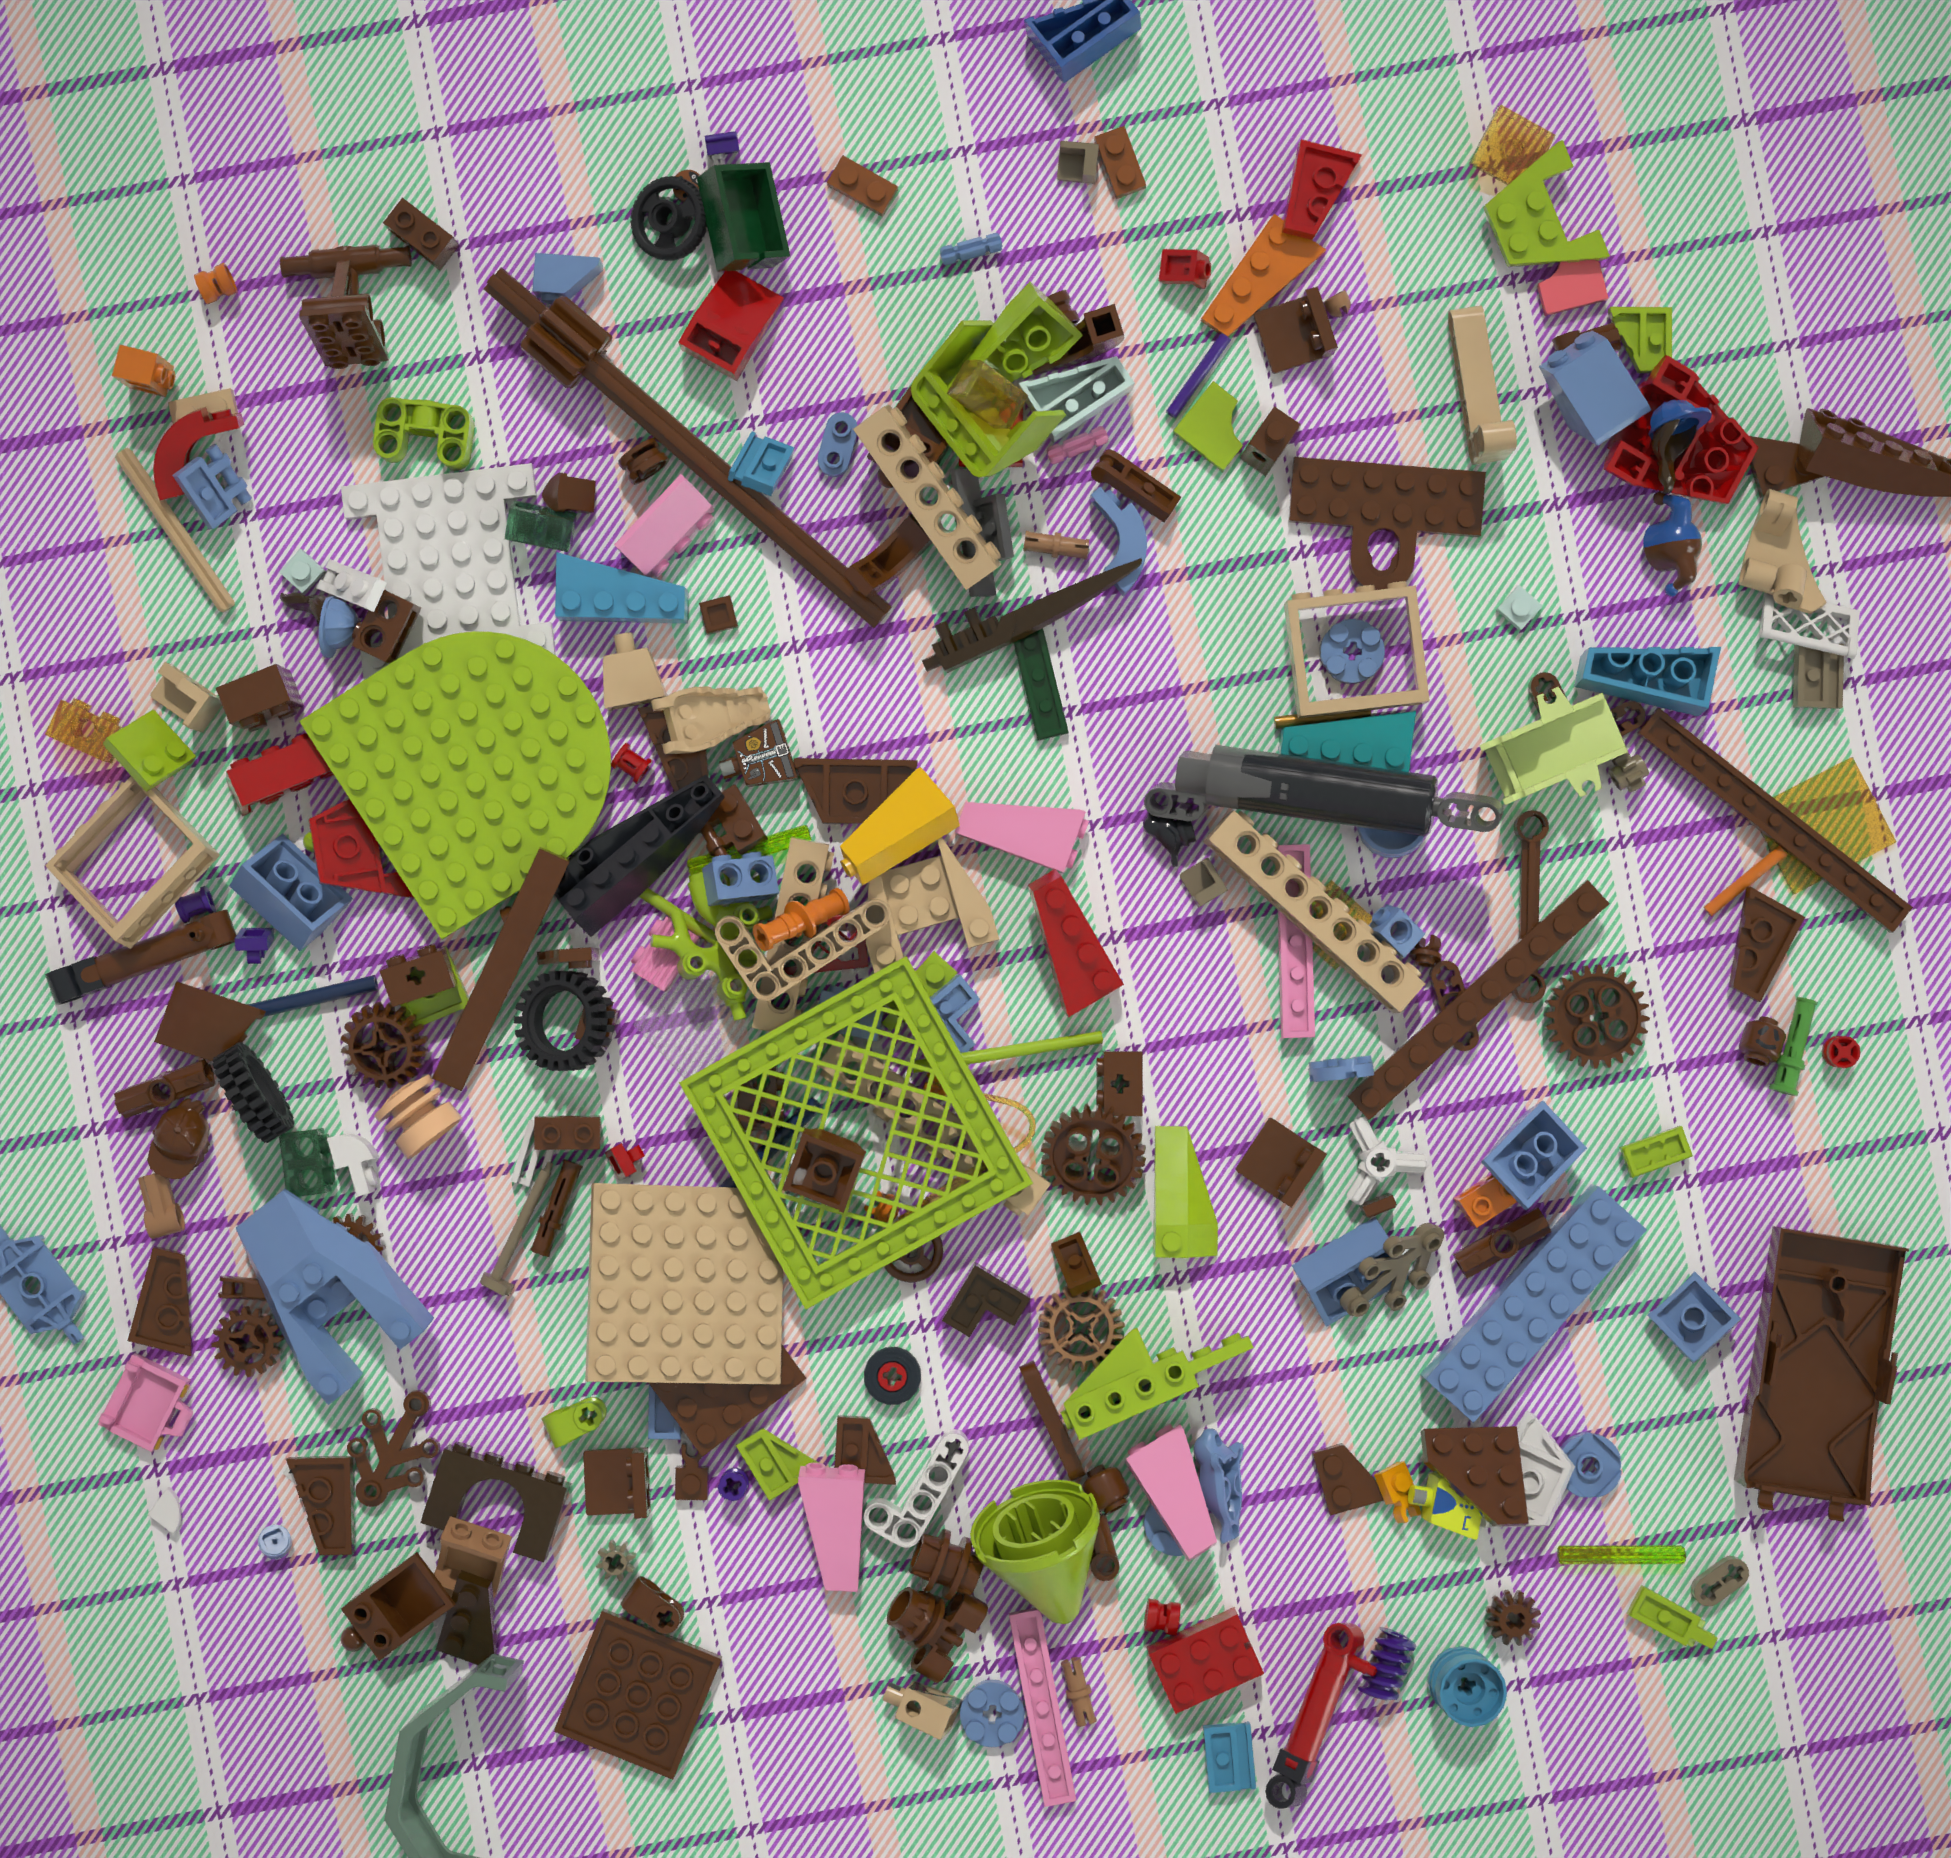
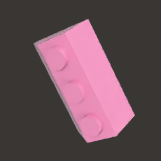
M680 474L614 545L644 576L652 577L654 575L657 578L668 568L670 563L667 560L675 552L680 554L689 546L692 541L689 537L697 528L702 531L709 525L714 518L711 515L714 512V508Z

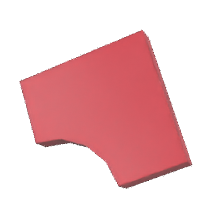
M1583 260L1571 263L1559 262L1556 272L1550 278L1537 285L1544 316L1607 301L1608 299L1600 263L1596 260Z

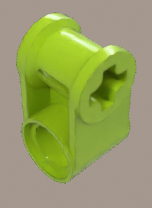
M588 1397L570 1406L555 1410L541 1419L554 1447L558 1448L599 1427L606 1417L607 1408L603 1400L598 1397ZM588 1408L589 1411L595 1410L597 1415L594 1418L591 1416L585 1417L584 1412Z

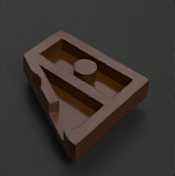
M1343 1443L1312 1451L1330 1516L1384 1501L1375 1478Z

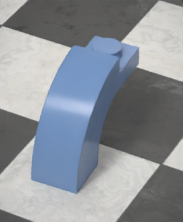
M1099 487L1090 495L1089 500L1112 525L1118 538V552L1112 562L1104 568L1103 572L1139 558L1142 559V564L1137 569L1114 584L1115 588L1124 597L1135 585L1144 566L1147 553L1146 530L1140 514L1132 503L1128 504L1121 511L1119 508L1121 502L1111 490L1105 492Z

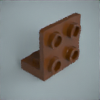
M1318 286L1305 290L1301 298L1255 312L1254 320L1273 374L1332 356L1338 348Z
M1268 1118L1235 1170L1292 1208L1327 1153L1312 1145L1275 1119Z
M648 1447L585 1450L583 1462L586 1514L590 1516L634 1513V1519L647 1518L651 1512Z

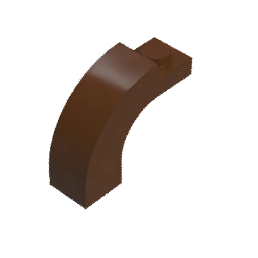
M1115 304L1084 313V319L1074 325L1083 336L1059 360L1052 364L1047 362L1033 370L1034 376L1064 366L1068 368L1080 364L1118 346L1125 337Z
M911 514L880 546L866 557L852 564L843 574L849 579L851 586L856 591L862 593L865 597H873L923 554L932 544V541L913 514Z

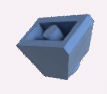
M535 253L532 291L537 298H541V302L546 304H553L554 300L561 296L571 299L603 271V263L599 257Z

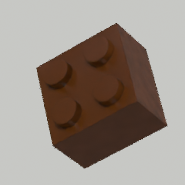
M278 664L216 687L229 724L241 729L248 728L249 732L266 727V721L277 716L279 720L292 717L297 714L296 709L304 706L291 671Z

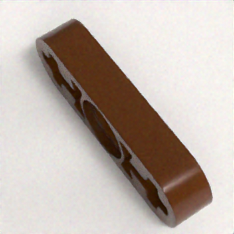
M1441 961L1435 963L1434 967H1431L1429 979L1440 1012L1445 1008L1447 999L1452 996L1457 997L1465 987L1459 968L1453 962ZM1444 966L1446 970H1452L1453 976H1450L1448 981L1450 987L1457 985L1458 992L1451 991L1441 996L1440 989H1446V985L1443 980H1437L1436 974L1441 973L1440 967ZM1476 1025L1468 1031L1471 1033V1037L1467 1039V1045L1464 1046L1462 1042L1457 1041L1452 1047L1459 1051L1473 1049L1479 1040Z

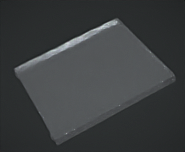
M706 970L702 975L693 980H687L682 977L633 1024L635 1029L646 1037L684 1079L713 1064L753 1025L755 1013L744 1002L742 1004L747 1018L734 1021L730 1006L726 1007L724 1001L717 995L716 989L720 980L712 970Z

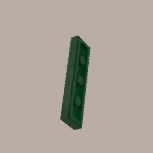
M1042 628L1013 643L1037 741L1069 734Z

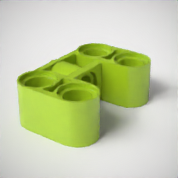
M386 398L380 402L377 408L373 448L386 462L398 463L407 454L409 435L438 438L437 456L439 460L450 470L460 471L468 466L471 459L475 429L474 420L466 409L458 405L442 404L421 399ZM392 408H401V416L398 420L394 422L387 420L388 412ZM455 416H465V424L462 428L451 429L450 423ZM390 439L397 440L396 450L392 453H384L383 446L385 442ZM452 447L461 448V456L456 461L447 460V452Z

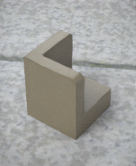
M1060 141L1057 180L1095 184L1099 144Z
M1208 857L1179 875L1198 908L1228 891Z

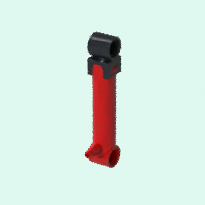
M1335 1623L1327 1627L1324 1632V1647L1286 1747L1280 1748L1272 1769L1281 1775L1274 1776L1266 1785V1798L1275 1808L1296 1807L1304 1802L1307 1795L1305 1783L1313 1781L1320 1762L1316 1758L1350 1668L1370 1676H1375L1377 1668L1371 1665L1370 1662L1355 1656L1361 1651L1365 1641L1362 1630L1356 1624ZM1343 1631L1346 1632L1349 1639L1345 1648L1341 1646L1339 1641L1340 1634ZM1284 1783L1289 1786L1291 1791L1288 1800L1282 1794Z

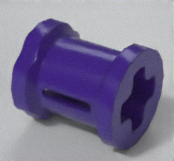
M207 886L200 887L198 892L181 896L175 902L176 910L183 923L189 922L191 917L206 912L210 914L216 912L215 903Z
M733 1467L726 1470L718 1485L719 1494L722 1498L730 1501L741 1499L749 1487L748 1475L740 1468ZM730 1477L733 1481L740 1480L741 1483L738 1491H735L733 1487L727 1488L726 1485Z

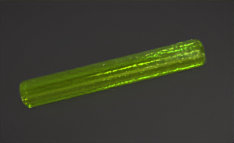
M801 825L768 835L767 840L746 853L761 852L762 856H767L789 849L791 837L811 840L809 828L807 825ZM735 846L726 850L731 855V860L742 859V855L739 854ZM708 853L688 859L687 867L690 875L702 872V868L711 863L712 858L715 856H710Z
M1681 1545L1558 1546L1557 1560L1560 1564H1684L1686 1561V1551Z

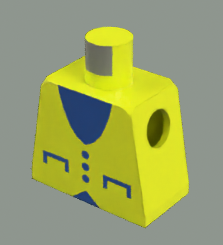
M1431 1472L1428 1475L1426 1487L1410 1486L1408 1503L1422 1506L1421 1518L1429 1523L1471 1539H1478L1482 1513L1449 1487L1450 1484L1437 1472Z

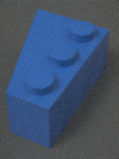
M1082 0V4L1066 9L1060 7L1054 9L1053 13L1034 19V16L1024 19L1027 37L1063 84L1142 29L1140 11L1131 0Z

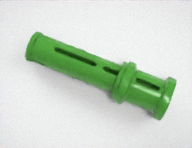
M1803 997L1796 998L1797 1001L1784 1052L1776 1061L1778 1068L1775 1080L1769 1086V1089L1791 1096H1798L1799 1093L1796 1087L1800 1072L1805 1070L1806 1066L1802 1058L1815 1007L1818 1003Z

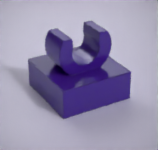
M241 928L234 938L235 950L247 951L248 964H261V958H265V950H268L274 941V928Z

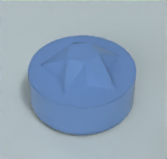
M270 1525L261 1531L258 1537V1546L262 1554L267 1558L279 1559L290 1551L292 1538L285 1527Z

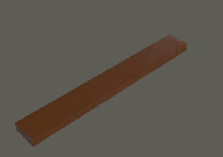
M539 847L432 1079L457 1090H463L570 862L569 859Z

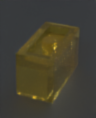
M965 360L947 392L949 396L994 429H1010L1028 397L1025 392L982 360Z

